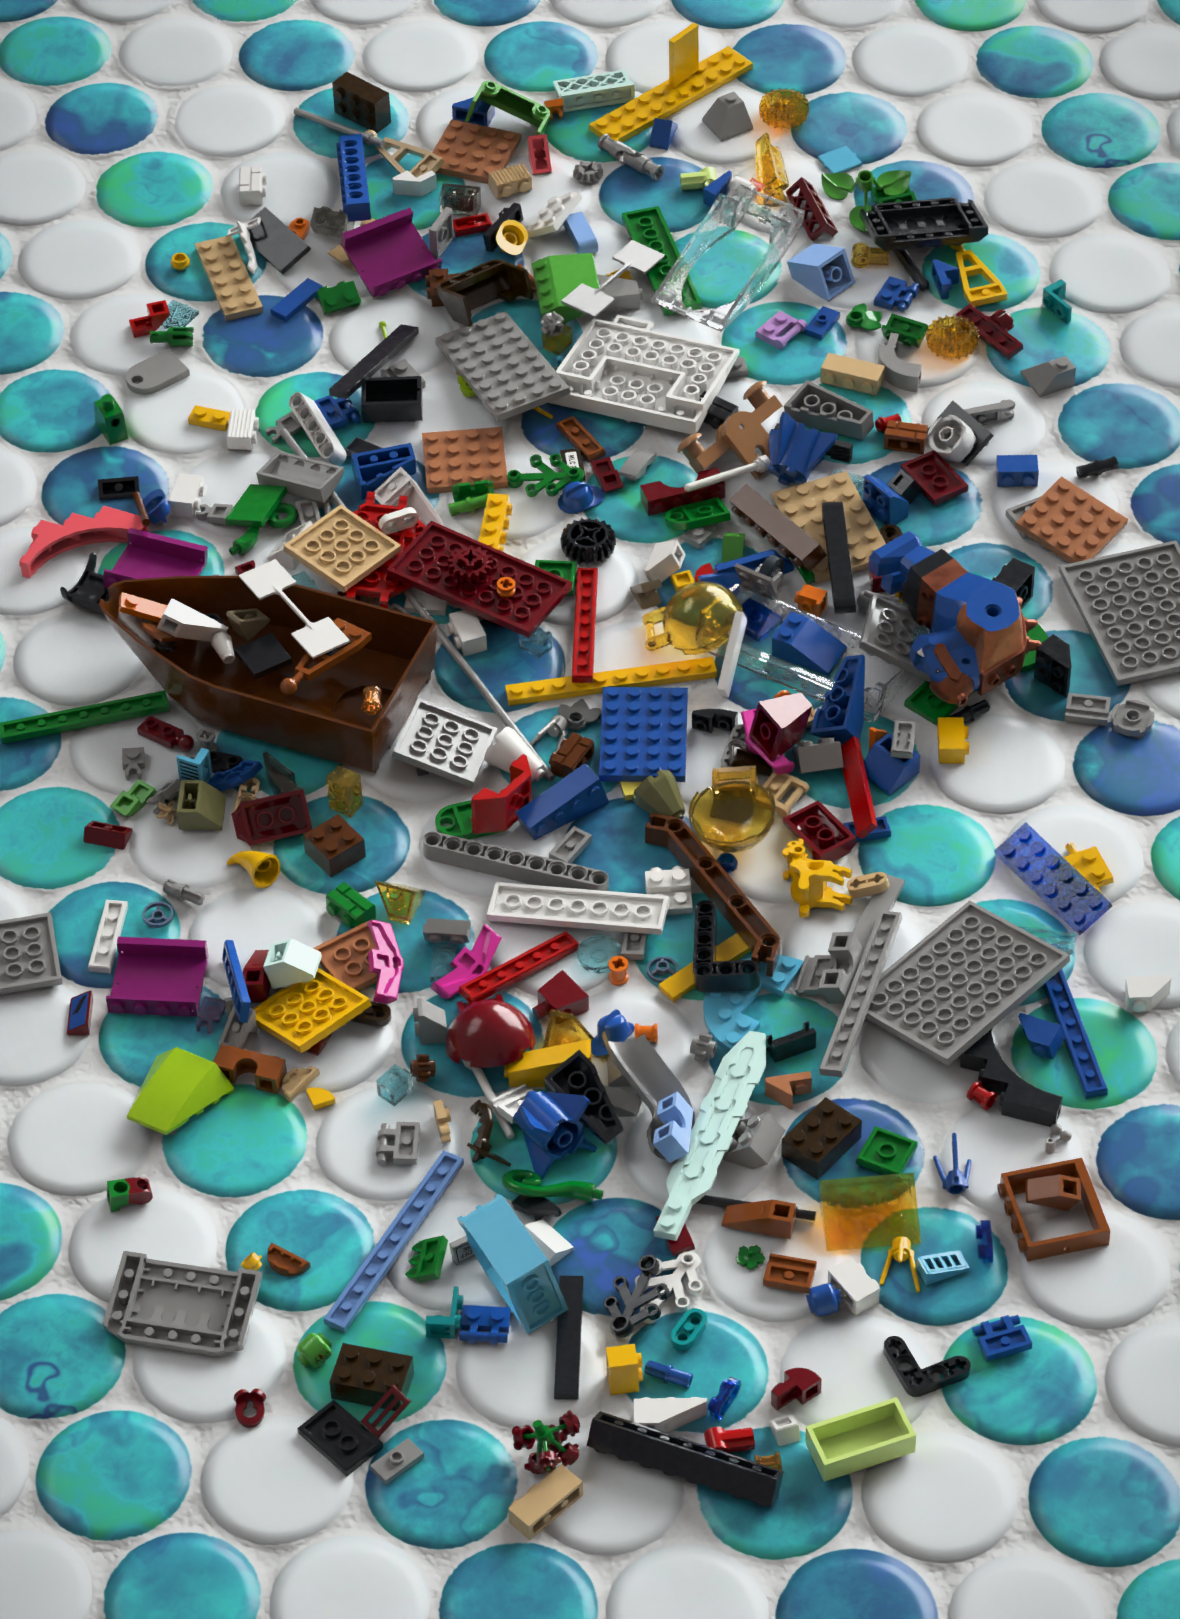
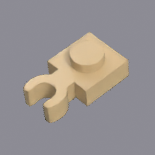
M443 1100L433 1101L434 1116L441 1142H451L450 1129L447 1123L451 1122L449 1108H444Z

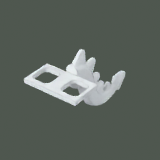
M260 217L243 224L237 221V226L230 228L227 233L228 237L240 234L249 258L247 268L252 274L257 269V261L248 230L260 225Z

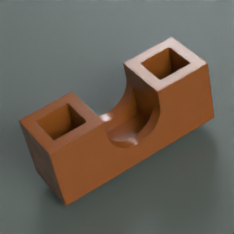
M221 1044L213 1060L230 1083L235 1084L237 1078L243 1073H254L256 1089L278 1094L283 1084L282 1080L287 1074L285 1059L261 1054L256 1051L240 1049L235 1046Z

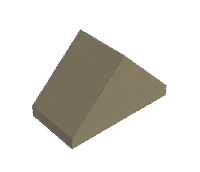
M257 608L233 610L226 613L233 631L247 642L270 621V618Z

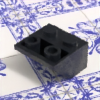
M1053 634L1041 643L1042 645L1036 650L1034 677L1052 688L1056 693L1067 698L1072 667L1070 645Z

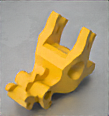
M798 839V842L791 841L787 843V848L783 849L782 855L787 858V863L790 864L788 870L783 872V879L789 880V877L793 879L790 893L792 899L800 904L799 917H809V909L814 907L834 908L843 911L845 904H852V896L834 892L832 888L827 886V882L843 886V877L849 879L852 877L851 869L835 865L831 861L808 859V854L805 853V848L803 847V839Z

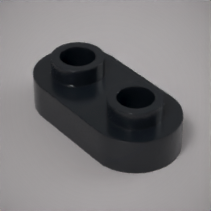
M217 751L210 752L212 773L230 770L243 761V758L238 755Z

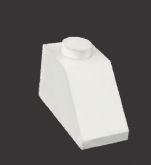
M1171 975L1126 977L1124 993L1127 1012L1151 1011L1170 994Z

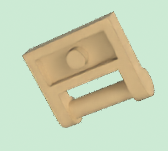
M774 771L754 795L756 803L777 812L780 817L785 818L791 813L790 809L798 799L805 795L810 787L803 780L787 773L777 775ZM791 787L795 788V791L784 804L781 803V799Z

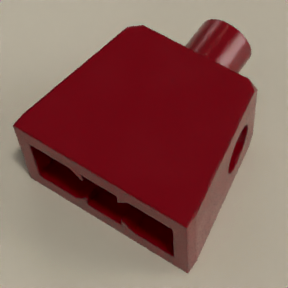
M562 970L537 991L538 1005L532 1008L533 1014L537 1019L540 1020L549 1015L555 1023H560L589 1010V995Z

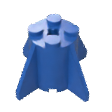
M782 412L779 429H771L769 433L771 463L768 472L778 477V482L783 485L806 483L810 473L824 459L826 452L836 442L838 434L819 432L813 427L811 430L805 428L806 424L796 422L787 412Z
M530 1091L526 1094L525 1100L514 1114L513 1120L523 1131L534 1172L539 1174L541 1179L545 1177L555 1159H564L563 1155L567 1153L573 1154L579 1147L596 1151L597 1147L584 1138L583 1124L579 1121L590 1103L586 1096Z

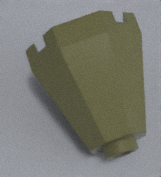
M669 770L656 772L658 776L655 778L652 775L647 777L634 790L636 796H633L632 800L637 806L648 813L680 819L684 818L685 807L675 777Z

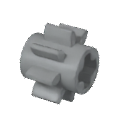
M554 311L552 314L547 313L540 321L543 325L540 330L549 337L558 336L565 327L562 324L564 318L560 314L557 315Z
M702 1033L699 1037L694 1036L690 1046V1053L695 1054L694 1060L705 1062L708 1058L713 1059L717 1049V1042L712 1041L713 1035Z

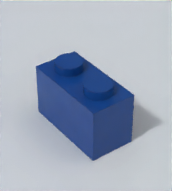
M997 455V487L1038 486L1039 468L1037 455Z

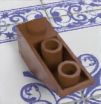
M772 1199L729 1205L726 1207L721 1226L791 1239L796 1222V1204Z

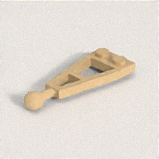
M366 130V131H365V132H369V133L373 134L374 137L378 138L375 131H373V130ZM388 137L383 139L385 141L383 147L376 146L377 151L399 174L406 171L398 162L407 153L422 157L409 171L416 178L431 170L435 173L444 164L443 159L431 151ZM388 147L398 149L392 156L386 151Z

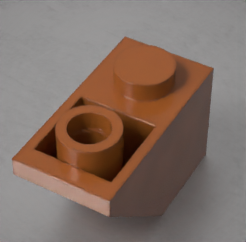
M1060 1174L1027 1179L1025 1181L1026 1203L1069 1211L1081 1201V1180Z

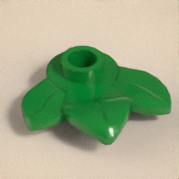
M865 303L859 304L852 308V311L846 317V323L852 328L861 327L870 331L877 330L882 326L879 321L882 319L883 312L868 311Z

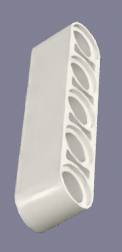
M300 392L294 393L290 397L289 406L323 459L333 465L340 466L346 460V451L318 406Z

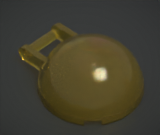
M701 581L688 584L671 597L667 606L643 615V624L646 625L647 633L646 649L655 651L671 645L674 649L683 651L684 655H698L717 648L729 639L728 633L732 628L735 612H742L743 610L741 602L731 590L718 583ZM663 622L664 633L655 636L654 625Z
M756 767L750 768L747 771L733 772L713 770L712 787H707L700 794L696 792L690 802L688 813L690 823L696 835L706 845L718 851L736 853L753 848L768 835L774 823L776 806L774 796L768 786L764 788L762 785L757 784ZM750 779V782H746V781H730V782H724V783H720V784H719V781Z

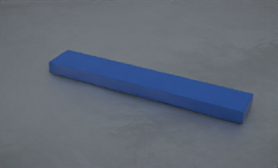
M225 940L222 962L238 1020L241 1023H248L251 1004L234 941Z

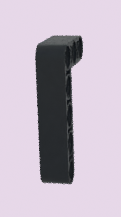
M710 900L698 902L695 907L693 954L695 988L700 992L749 991L758 988L760 977L758 964L755 961H716L717 916L715 903Z

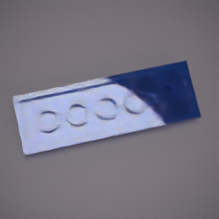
M1026 822L994 850L995 855L1079 936L1112 907L1111 902Z

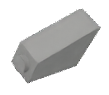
M597 274L599 285L601 286L611 276ZM617 278L602 292L615 298V300L601 313L639 309L640 300H643L642 288L638 289L637 281Z

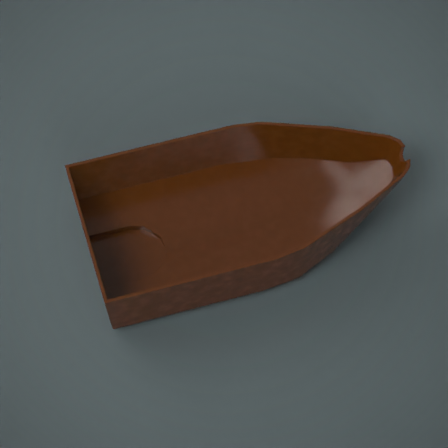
M173 576L123 580L113 583L107 588L109 600L105 602L103 599H100L99 606L108 622L167 694L197 719L232 733L374 773L379 769V761L385 751L391 748L410 716L424 684H428L431 680V672L435 666L437 622L295 584L284 589L282 592L311 623L329 617L332 621L339 618L370 632L372 640L358 652L310 681L303 679L297 684V690L294 694L285 695L280 690V683L286 678L295 676L296 666L307 653L291 633L304 628L306 624L279 595L273 594L259 600L239 576ZM123 592L164 605H168L170 600L174 599L205 616L210 613L218 614L223 621V625L228 627L226 632L231 636L233 650L272 632L291 656L292 664L254 679L236 656L235 650V660L225 664L209 641L193 639L176 640L173 646L177 648L176 652L169 651V653H163L153 643V639L156 638L143 631L140 626L141 623L153 621L119 612V596ZM257 608L270 618V621L247 642L233 631L226 616L227 611ZM343 645L341 647H338L337 649L340 651L347 645ZM313 660L307 669L314 667L318 662Z

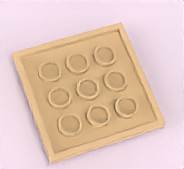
M339 505L284 545L283 551L342 592H345L399 553L401 545L344 506Z

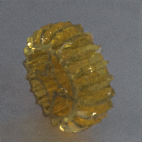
M772 89L771 93L766 92V95L762 96L759 104V114L763 122L767 123L768 126L773 125L774 128L780 127L781 130L783 128L790 129V127L796 128L797 124L802 125L809 113L808 99L800 91L795 92L794 89Z
M945 315V318L938 317V320H933L927 329V345L931 352L936 353V356L942 355L944 359L950 357L951 360L957 357L960 360L961 356L967 357L968 354H973V351L977 349L979 341L978 327L975 326L974 322H970L969 318L963 319L962 315L960 317H955L954 315L952 317Z

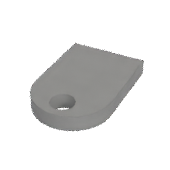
M166 349L132 366L126 373V383L132 392L147 395L160 391L190 376V371L169 349Z

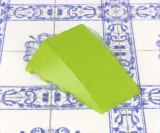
M175 1047L156 1056L127 1114V1119L167 1135L188 1122L189 1117L193 1114L199 1115L204 1112V1107L209 1104L215 1105L218 1103L223 1095L232 1094L235 1088L216 1063Z

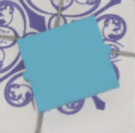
M847 146L818 156V160L824 165V169H827L831 174L844 173L862 166V162L856 157V153H853Z

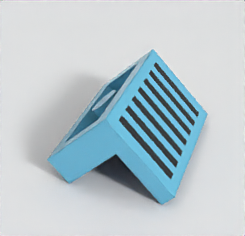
M201 748L194 759L181 755L176 757L180 782L181 780H203L208 783L213 777L210 751L208 749Z

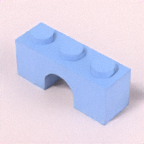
M675 1092L658 1101L657 1116L664 1125L655 1129L653 1145L669 1163L676 1159H682L688 1154L693 1109L678 1092Z

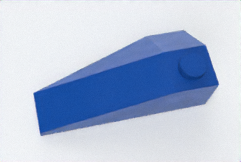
M863 654L844 658L834 677L835 683L831 691L826 692L824 696L826 700L822 708H818L814 715L810 732L812 735L821 738H834V741H840V743H845L853 736L857 737L860 741L864 723L865 656Z

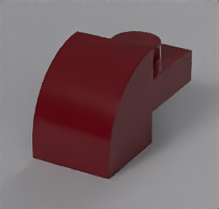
M792 1368L785 1371L784 1383H778L771 1390V1405L778 1411L795 1399L802 1405L821 1393L822 1379L815 1372L806 1368Z

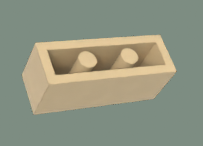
M828 353L821 366V383L871 395H878L885 379L884 365Z
M561 1464L555 1470L548 1472L540 1483L531 1486L522 1498L512 1502L508 1509L509 1523L531 1540L583 1496V1481Z

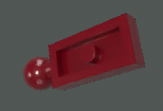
M149 716L137 728L138 735L170 749L176 744L184 752L190 751L194 747V740L190 735H184L182 729L155 717Z

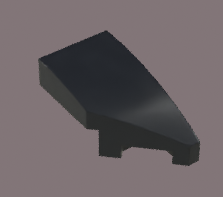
M519 1195L511 1202L514 1210L530 1216L533 1215L535 1221L542 1220L546 1215L553 1214L555 1217H558L562 1214L560 1208L545 1197Z

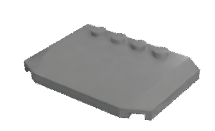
M123 1251L103 1321L104 1329L124 1343L215 1357L241 1351L244 1349L263 1277L262 1271L238 1268V1272L148 1259L147 1254Z

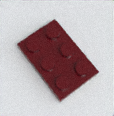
M934 450L901 464V469L923 488L921 493L934 506L968 491V484Z

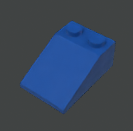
M792 611L772 637V656L829 676L847 650V646L812 619Z

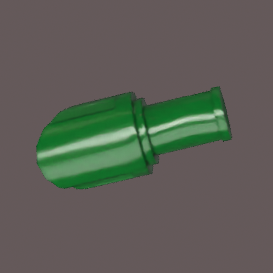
M170 327L167 331H150V343H168L170 347L193 346L192 340L194 335L192 333L194 332V327Z

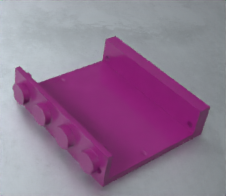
M410 207L342 233L340 244L372 298L378 295H385L388 291L400 289L411 282H418L425 275H429V270L441 269L442 259H434L412 223L413 211Z
M130 528L127 532V547L112 570L104 569L103 587L108 588L113 583L123 580L200 576L207 564L208 547Z
M118 937V960L111 996H106L108 1013L197 1017L208 960L207 941Z

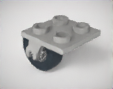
M770 555L755 571L740 564H735L734 567L744 588L750 591L753 589L759 591L766 598L773 597L779 599L780 595L777 586L784 578V575H782L784 570L783 559Z

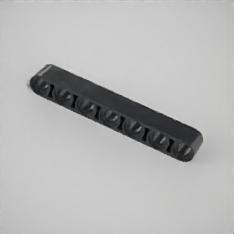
M843 501L822 503V517L834 613H856Z

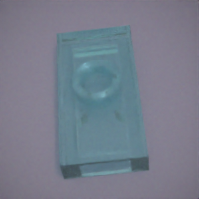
M434 943L430 982L438 981L454 970L449 964L456 957V944Z

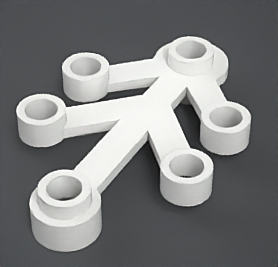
M687 1251L679 1254L675 1260L662 1262L657 1259L659 1271L656 1275L662 1271L676 1270L673 1274L650 1278L644 1291L664 1283L669 1288L670 1293L672 1290L674 1291L676 1310L679 1312L688 1311L690 1300L684 1294L681 1279L685 1274L687 1275L689 1281L688 1292L691 1295L697 1296L702 1293L703 1285L698 1280L696 1270L700 1266L699 1256ZM640 1275L635 1278V1286L638 1282ZM657 1298L649 1302L648 1304L640 1307V1312L645 1310V1308L652 1303L657 1304L658 1307H660L664 1300H659ZM648 1318L643 1322L647 1324H652L656 1322L658 1319L650 1320Z

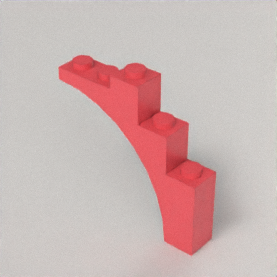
M104 505L99 513L95 514L94 518L72 512L70 517L64 521L63 526L40 520L31 532L33 542L19 562L22 576L30 578L48 560L67 550L92 543H127V532L130 528L149 532V527L142 524L139 515Z

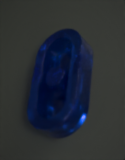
M980 1220V1225L975 1226L976 1239H980L981 1244L977 1245L978 1259H982L983 1263H993L990 1220Z
M734 1377L723 1380L718 1395L712 1397L708 1404L707 1410L710 1411V1417L719 1421L724 1417L739 1393L741 1387L740 1380Z

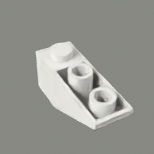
M174 599L170 600L157 628L174 637L212 642L214 634L228 630L227 626Z
M644 1397L634 1399V1422L665 1433L707 1415V1398L667 1397L651 1399Z

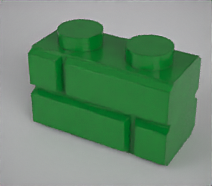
M344 882L326 895V910L331 916L336 915L340 918L347 928H355L376 918L375 905Z

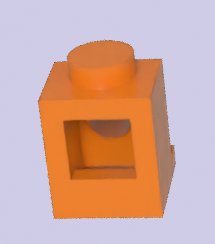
M804 584L801 591H797L794 602L798 604V610L814 614L815 618L820 619L827 607L828 591Z

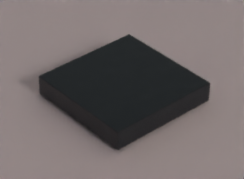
M272 632L234 649L236 656L254 679L292 664L291 656Z

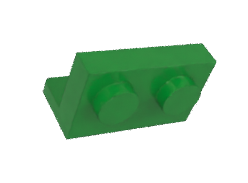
M341 281L333 287L324 286L317 291L315 296L316 301H319L324 315L361 304L354 281Z
M892 313L887 324L882 325L881 330L883 337L889 340L891 333L899 334V342L908 347L915 346L920 348L928 330V324Z

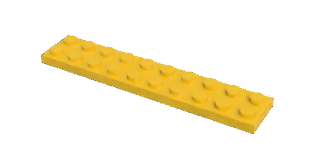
M727 46L699 62V70L677 86L669 85L668 79L590 123L589 130L600 138L602 135L608 134L611 139L623 143L653 126L654 118L665 119L752 70L753 63Z

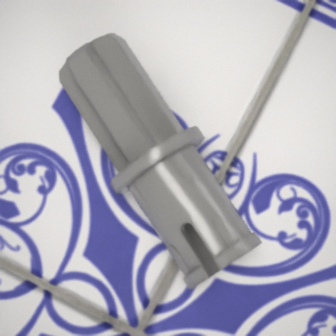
M167 879L163 885V892L176 896L180 901L187 900L197 905L203 904L204 894L190 889L187 884L182 885Z

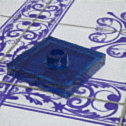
M748 598L731 612L725 620V623L732 626L735 612H744L747 619L744 634L760 642L783 623L784 617L754 599Z

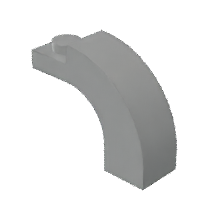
M891 333L889 340H885L884 345H879L878 364L885 366L884 380L896 388L918 392L921 382L922 365L905 362L896 356L899 334Z

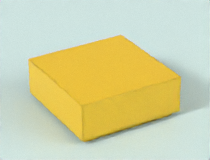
M690 570L671 574L670 581L676 593L696 589V582Z

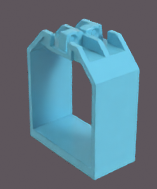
M496 1194L494 1196L495 1199L483 1206H476L475 1211L465 1217L460 1216L457 1219L465 1231L466 1240L484 1272L508 1307H511V1311L527 1334H530L569 1309L548 1259L506 1199L500 1194Z

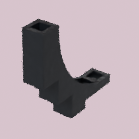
M993 1028L958 1057L961 1058L960 1068L979 1072L978 1081H981L982 1086L1000 1096L999 1105H1002V1115L1048 1127L1057 1124L1061 1113L1063 1097L1036 1088L1016 1075L1003 1061L996 1049L992 1037Z

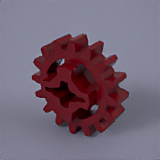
M470 545L468 549L462 546L461 551L455 549L454 554L450 553V559H448L449 574H453L454 579L459 577L461 583L464 580H467L468 584L472 580L479 583L480 578L486 580V575H491V570H493L492 555H488L487 550L481 551V547L473 549V545Z

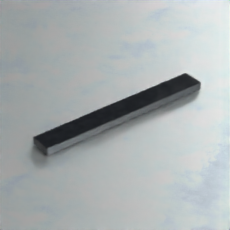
M403 324L398 326L329 389V395L348 399L419 334V327Z

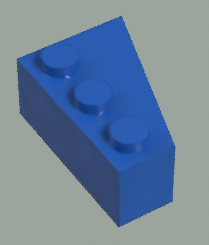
M411 443L352 454V470L361 500L366 499L367 491L374 492L400 467L410 476L416 473V458Z

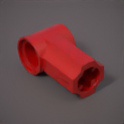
M712 1427L704 1432L705 1443L708 1447L726 1453L755 1449L754 1433L751 1427L727 1431L722 1427Z

